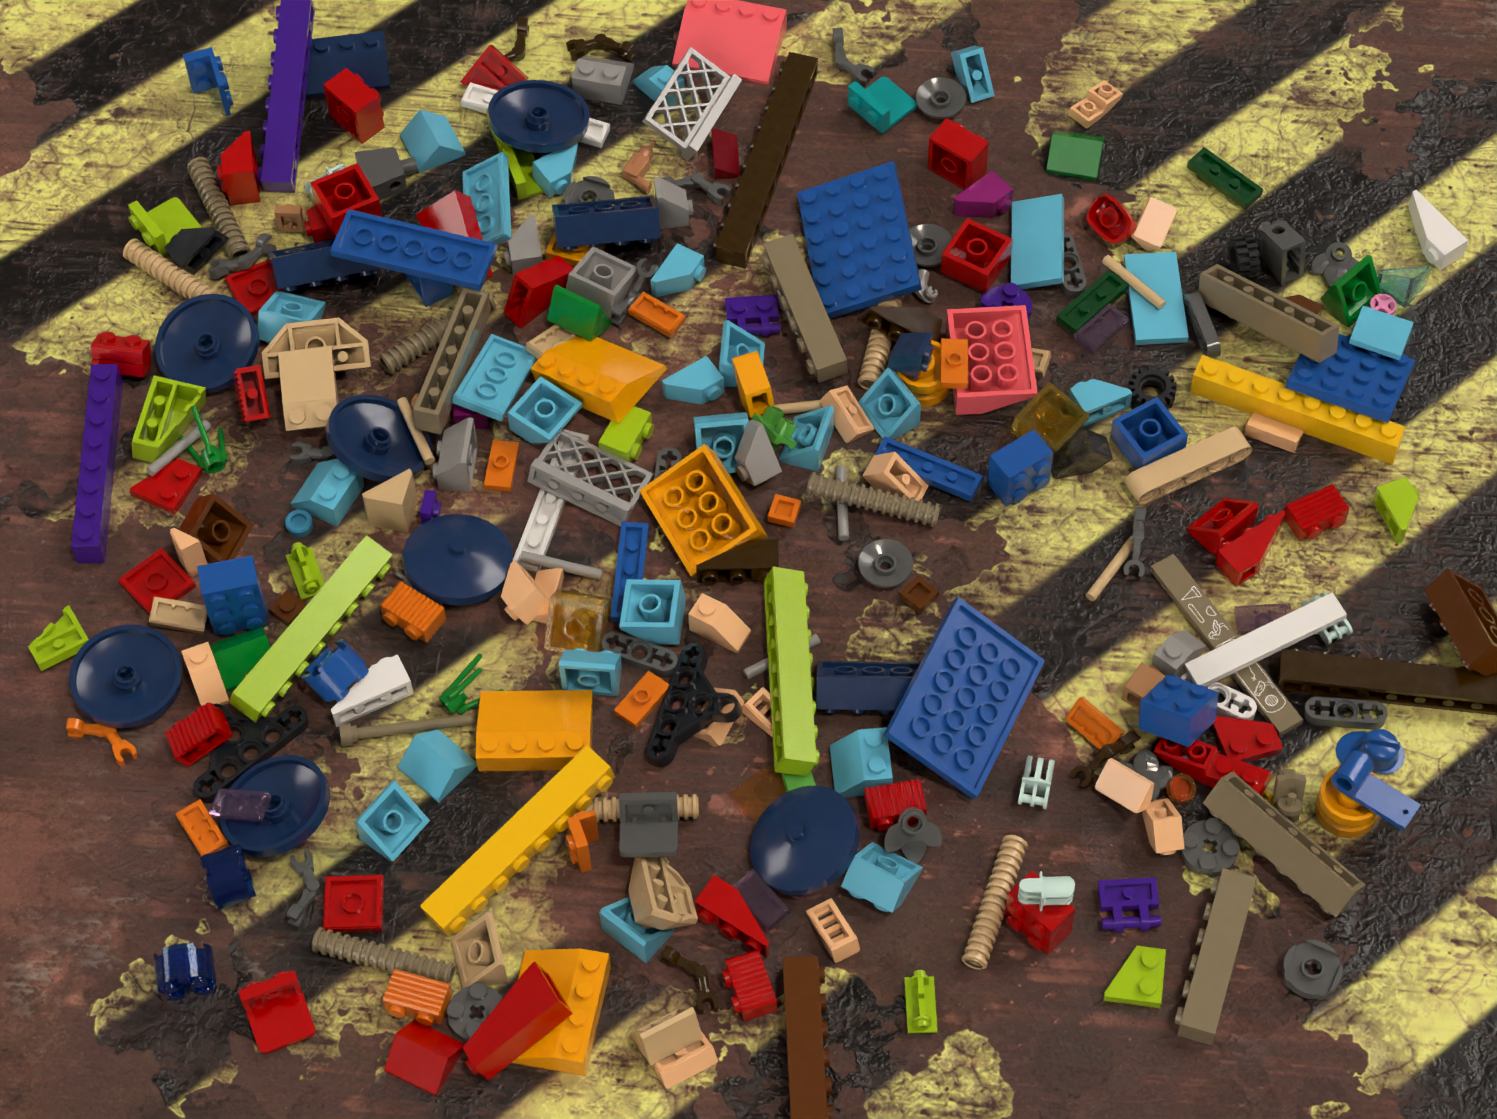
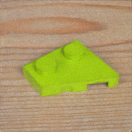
M69 605L62 610L64 615L56 624L51 622L44 629L42 635L37 637L28 646L41 671L77 654L80 648L89 640Z
M1136 946L1105 991L1103 1001L1160 1008L1166 949Z

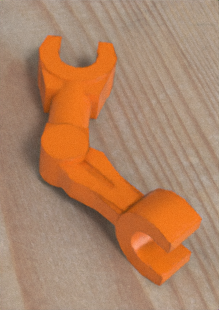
M68 718L66 725L68 737L80 738L84 734L105 737L112 744L115 760L121 767L125 765L124 759L121 757L123 754H131L134 760L138 758L136 748L127 740H122L116 728L99 723L86 724L80 719Z

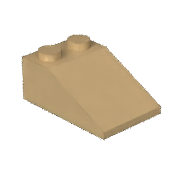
M332 346L278 352L286 431L326 427L332 410L339 403Z

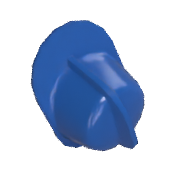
M1374 729L1369 732H1350L1344 735L1336 746V755L1340 763L1343 762L1350 751L1355 750L1367 753L1374 765L1373 773H1394L1402 767L1405 759L1404 749L1400 742H1398L1395 735L1384 729Z

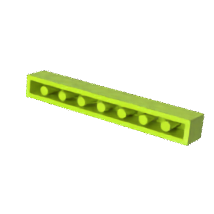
M366 535L232 692L229 703L255 723L261 716L266 718L276 705L273 701L279 695L283 698L293 685L290 681L294 676L301 677L310 665L307 662L312 655L318 657L326 646L324 643L329 635L333 638L343 626L340 623L345 616L350 618L359 607V604H357L358 600L361 597L366 599L375 588L374 581L378 577L383 579L392 567L389 565L392 554Z
M772 567L764 580L774 767L777 773L808 776L813 767L817 766L819 762V750L816 749L815 743L818 728L817 725H814L816 702L812 699L814 677H811L810 669L813 655L809 653L811 630L808 629L807 624L810 613L809 606H806L808 584L804 580V571Z

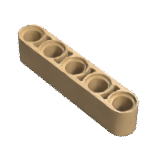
M1231 427L1133 471L1125 478L1124 482L1138 504L1144 505L1244 460L1251 454L1252 447L1238 427Z

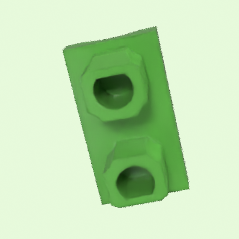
M768 405L763 416L754 413L752 419L763 424L774 451L778 449V445L781 443L786 444L789 449L793 450L797 442L792 438V435L797 425L791 420L783 418L785 413L780 408Z

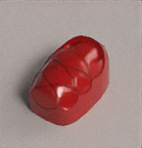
M1107 193L1101 194L1094 199L1085 217L1089 225L1102 238L1113 244H1124L1131 238V235L1137 228L1127 208L1118 199Z

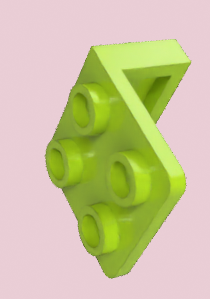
M177 197L169 199L148 212L144 210L137 200L128 205L131 214L128 219L135 230H139L142 233L146 244L149 247L152 246L161 255L167 253L164 247L181 229L201 228V225Z

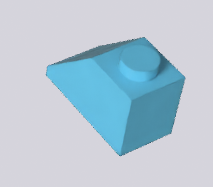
M971 46L951 52L956 76L964 88L970 103L995 96L983 47Z
M668 65L650 67L634 79L633 84L655 101L674 70ZM677 77L679 89L685 88L684 79ZM685 93L681 94L682 100L685 99ZM674 94L665 96L668 107L677 105Z
M578 143L564 150L551 152L533 162L532 178L549 198L556 194L564 193L566 187L571 183L577 158Z
M677 243L651 279L652 296L660 297L692 289L696 282H700L705 276L704 255Z
M707 356L662 380L663 396L670 400L703 405L710 400L718 399L725 392L724 377Z
M1091 379L1087 382H1079L1070 388L1068 404L1084 427L1130 408L1132 392L1124 387Z

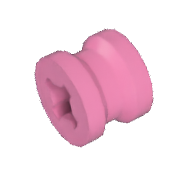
M1387 294L1375 295L1369 305V308L1386 312L1393 316L1397 307L1394 298Z

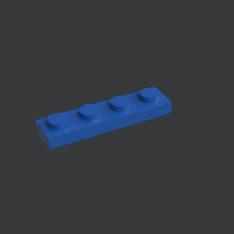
M884 437L875 455L896 452L926 484L972 502L983 481V475L888 437Z
M621 522L611 622H620L626 579L644 580L649 523Z

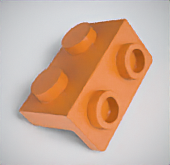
M580 811L567 818L569 835H566V841L572 865L577 863L580 872L583 873L592 870L588 843L599 840L595 811Z

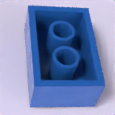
M253 555L197 566L201 594L215 636L231 635L237 631L253 630L270 625L265 595Z

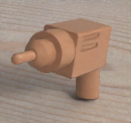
M652 140L649 145H645L638 152H634L622 169L623 179L637 185L647 194L650 192L652 184L643 177L650 169V160L653 157L652 147L656 140Z

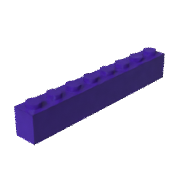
M281 0L280 6L276 7L278 29H274L273 41L276 44L275 51L271 52L273 74H269L268 88L271 90V93L265 102L268 119L263 122V135L266 137L265 144H261L260 157L263 159L262 167L258 168L257 174L258 182H261L265 192L295 193L315 15V7L312 0Z
M91 364L71 544L77 563H105L123 390V379L118 364Z

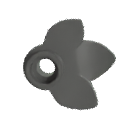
M1335 242L1329 245L1325 253L1319 254L1314 258L1311 265V273L1316 275L1324 274L1325 281L1330 288L1359 261L1352 257V251L1347 244ZM1335 251H1341L1344 256L1337 257Z
M1148 749L1140 751L1135 757L1133 764L1120 762L1154 783L1151 802L1158 798L1160 790L1168 787V784L1173 779V768L1171 766H1159L1156 755Z
M909 807L903 810L899 815L898 823L888 828L884 839L886 852H894L901 848L907 859L915 864L924 856L927 845L937 847L941 846L942 843L941 832L937 825L927 821L925 813L916 807ZM910 817H916L917 823L910 826L907 824Z

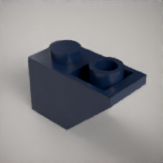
M930 332L900 334L890 355L888 367L918 380L921 371L927 372L932 361L931 355L934 345L931 344L933 334Z

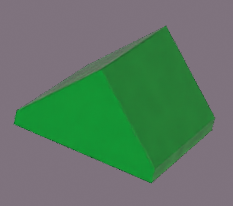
M1054 130L1046 172L1097 180L1105 138Z
M1366 255L1320 298L1347 327L1351 326L1358 319L1362 306L1370 307L1371 299L1375 295L1382 294L1372 256Z
M557 284L555 285L547 317L548 321L589 341H593L611 326L612 322L600 305Z
M262 627L209 644L226 692L236 689L246 674H249L270 649L267 636Z

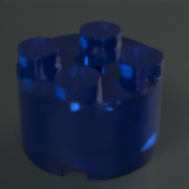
M233 844L200 855L202 867L207 870L206 880L218 911L251 900L257 896L254 880L250 869H247L241 844Z
M181 943L163 948L162 955L160 956L157 953L153 955L157 991L167 995V1000L177 1001L184 999L185 993L196 992L197 995H208L214 992L213 986L216 985L217 980L211 945L203 943L202 949L195 948V943Z

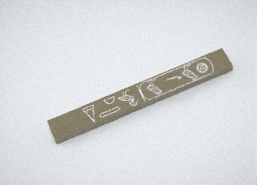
M1174 554L1151 566V573L1211 650L1239 638ZM1259 662L1231 674L1243 692L1256 702L1257 710L1267 723L1274 725L1278 737L1302 724V717Z

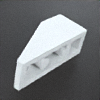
M1417 190L1413 191L1408 208L1422 252L1428 262L1442 270L1464 256L1468 240Z
M398 654L393 657H385L368 669V674L362 680L356 682L351 687L349 693L331 709L336 727L339 724L348 723L414 694L411 680Z

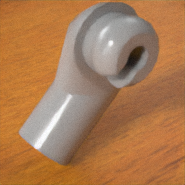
M919 269L922 290L914 293L922 302L932 303L937 298L938 292L936 289L932 290V286L927 285L930 276L929 271Z

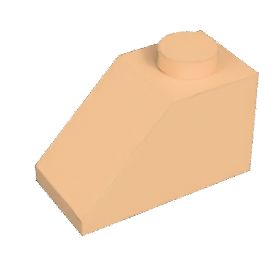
M896 452L874 455L863 474V477L877 491L880 488L884 493L890 491V494L898 493L900 497L907 495L908 499L915 497L916 501L922 499L928 488L925 481Z
M515 560L512 561L501 597L507 604L504 609L515 621L519 618L528 625L551 602L532 576Z
M703 593L688 614L690 631L737 654L751 633V629L726 604Z
M205 642L183 650L182 654L200 704L205 705L209 702L212 704H228L229 698L209 643Z
M1168 798L1152 801L1150 808L1142 811L1149 843L1154 851L1162 855H1171L1176 853V850L1185 849L1182 818Z

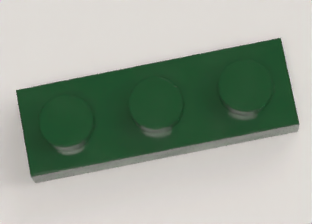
M1205 147L1187 163L1189 170L1245 210L1262 196L1263 188Z
M1109 269L1057 315L1056 321L1073 335L1077 336L1128 291L1129 284Z

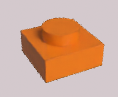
M775 494L768 513V522L794 528L801 509V500Z

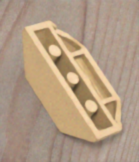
M339 317L286 323L262 351L265 379L280 378L278 352L332 346L335 372L371 367L368 340Z
M636 857L634 859L628 893L634 920L645 928L653 927L666 930L696 924L698 920L690 887L680 874L668 865L669 860L666 857Z

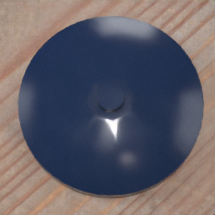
M525 80L509 84L494 94L488 107V123L493 133L506 144L529 152L547 153L569 148L585 136L589 127L590 113L585 100L569 87L546 80Z
M204 294L190 298L174 308L161 324L155 342L157 363L168 379L206 387V394L221 391L235 383V380H233L234 375L232 374L234 370L252 366L259 348L258 327L247 308L232 297L221 294Z
M356 395L342 400L332 410L326 424L327 442L338 460L353 472L373 481L385 482L408 469L412 471L414 478L425 468L426 464L397 402L375 395ZM422 430L429 448L432 450L429 433Z
M465 514L443 515L424 522L408 537L403 551V568L409 583L422 595L429 597V599L449 605L474 604L498 593L504 587L510 563L513 561L511 544L506 535L497 526L482 518Z
M141 625L116 626L93 636L76 654L69 674L71 693L79 709L94 722L113 728L136 727L156 719L173 704L183 682V666L174 644L159 631Z
M277 756L254 765L234 782L223 800L220 811V824L224 835L238 851L255 857L274 856L295 848L315 832L328 811L330 804L328 780L314 762L301 756Z
M817 785L793 789L772 802L757 821L750 843V856L753 867L759 877L769 887L780 893L801 896L820 891L834 883L853 861L860 841L859 819L851 804L833 789Z

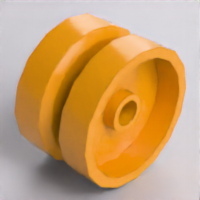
M933 340L931 341V344L934 345L931 355L932 361L927 372L921 371L918 380L894 370L919 401L921 407H931L939 404L947 397L950 388H940L941 344Z
M1337 766L1330 770L1321 782L1315 806L1318 821L1325 830L1335 836L1343 838L1361 837L1373 828L1378 815L1335 788L1331 778L1339 767Z

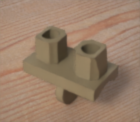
M1279 769L1276 775L1271 805L1289 820L1299 821L1303 810L1302 801L1307 781L1305 775H1296L1294 769Z

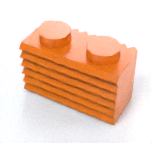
M402 581L397 584L380 604L383 620L392 627L398 625L403 628L406 635L413 640H418L419 638L427 643L446 621L445 610L442 605L435 603L429 597L422 595Z
M394 969L383 996L385 1010L394 1017L404 1018L409 1016L414 1017L418 1023L426 1026H432L434 1023L441 1025L453 992L449 983Z

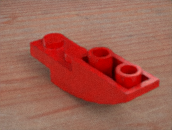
M1161 738L1154 750V754L1158 758L1211 788H1214L1223 776L1233 771L1262 796L1272 778L1271 771L1219 754L1216 746L1198 740L1187 747Z

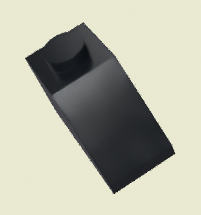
M214 227L181 229L164 248L181 268L195 275L229 238Z

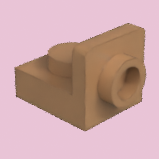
M293 204L275 205L274 214L279 232H304V222H306L307 215L305 208H302L301 205Z

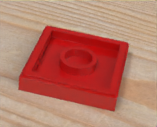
M269 260L225 277L226 284L234 299L242 303L252 316L259 314V310L276 290L283 292L282 288L278 289L275 286Z
M163 548L118 579L120 585L149 616L154 596L179 600L196 588L195 582Z
M325 876L323 928H325V931L330 929L334 933L382 932L384 876Z

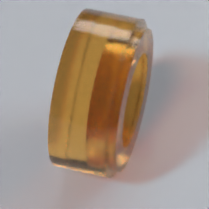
M1180 773L1172 776L1167 781L1166 792L1172 801L1185 803L1195 796L1196 784L1189 775Z

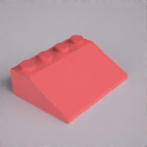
M688 0L684 9L672 67H677L687 50L692 47L730 77L735 73L744 81L769 85L787 30V9L740 0ZM690 57L688 60L690 70H700L698 62Z
M1026 305L947 309L946 339H968L967 389L952 388L955 415L983 414L1037 396Z

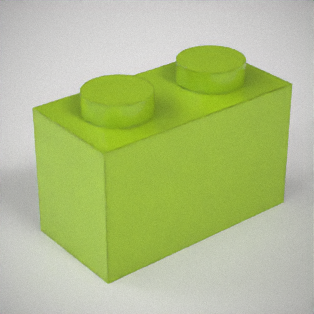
M634 406L619 424L611 420L598 442L599 448L632 463L633 459L637 460L641 454L644 440L649 439L654 430L651 412Z

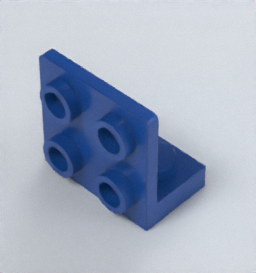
M212 47L183 54L192 92L197 93L217 87L226 116L231 115L229 106L233 105V101L228 90L229 85L226 75H224V72H219L224 70L220 56L215 57Z

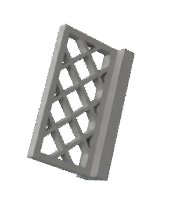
M690 47L642 122L682 151L680 156L688 161L698 152L742 79L735 73L730 77ZM690 57L698 62L700 70L690 71L688 64ZM707 74H714L721 80L720 84L710 86ZM702 75L704 86L695 87L692 76ZM686 76L689 88L679 89L676 78ZM706 91L708 103L699 104L696 92ZM690 93L693 104L683 105L681 94ZM674 94L677 106L668 107L665 96ZM695 109L697 120L688 122L685 110ZM679 111L682 122L672 123L669 112ZM663 112L666 124H659L653 120L652 116L654 113ZM673 128L684 129L686 136L684 141L675 136Z
M561 430L546 445L538 459L535 458L531 464L527 482L621 526V522H628L632 510L642 496L639 490L651 482L653 473ZM561 439L569 443L571 448L559 450L556 443ZM588 452L595 459L583 461L580 453ZM574 455L577 463L565 465L562 457ZM556 458L559 466L554 467L544 461ZM613 464L618 467L619 471L607 473L604 465ZM598 466L601 474L589 476L586 468ZM580 469L583 478L572 476L568 471ZM636 475L644 480L642 483L631 485L628 476ZM622 478L625 486L613 488L610 480ZM604 481L607 489L602 490L593 486L592 483ZM628 492L631 501L622 500L616 494Z

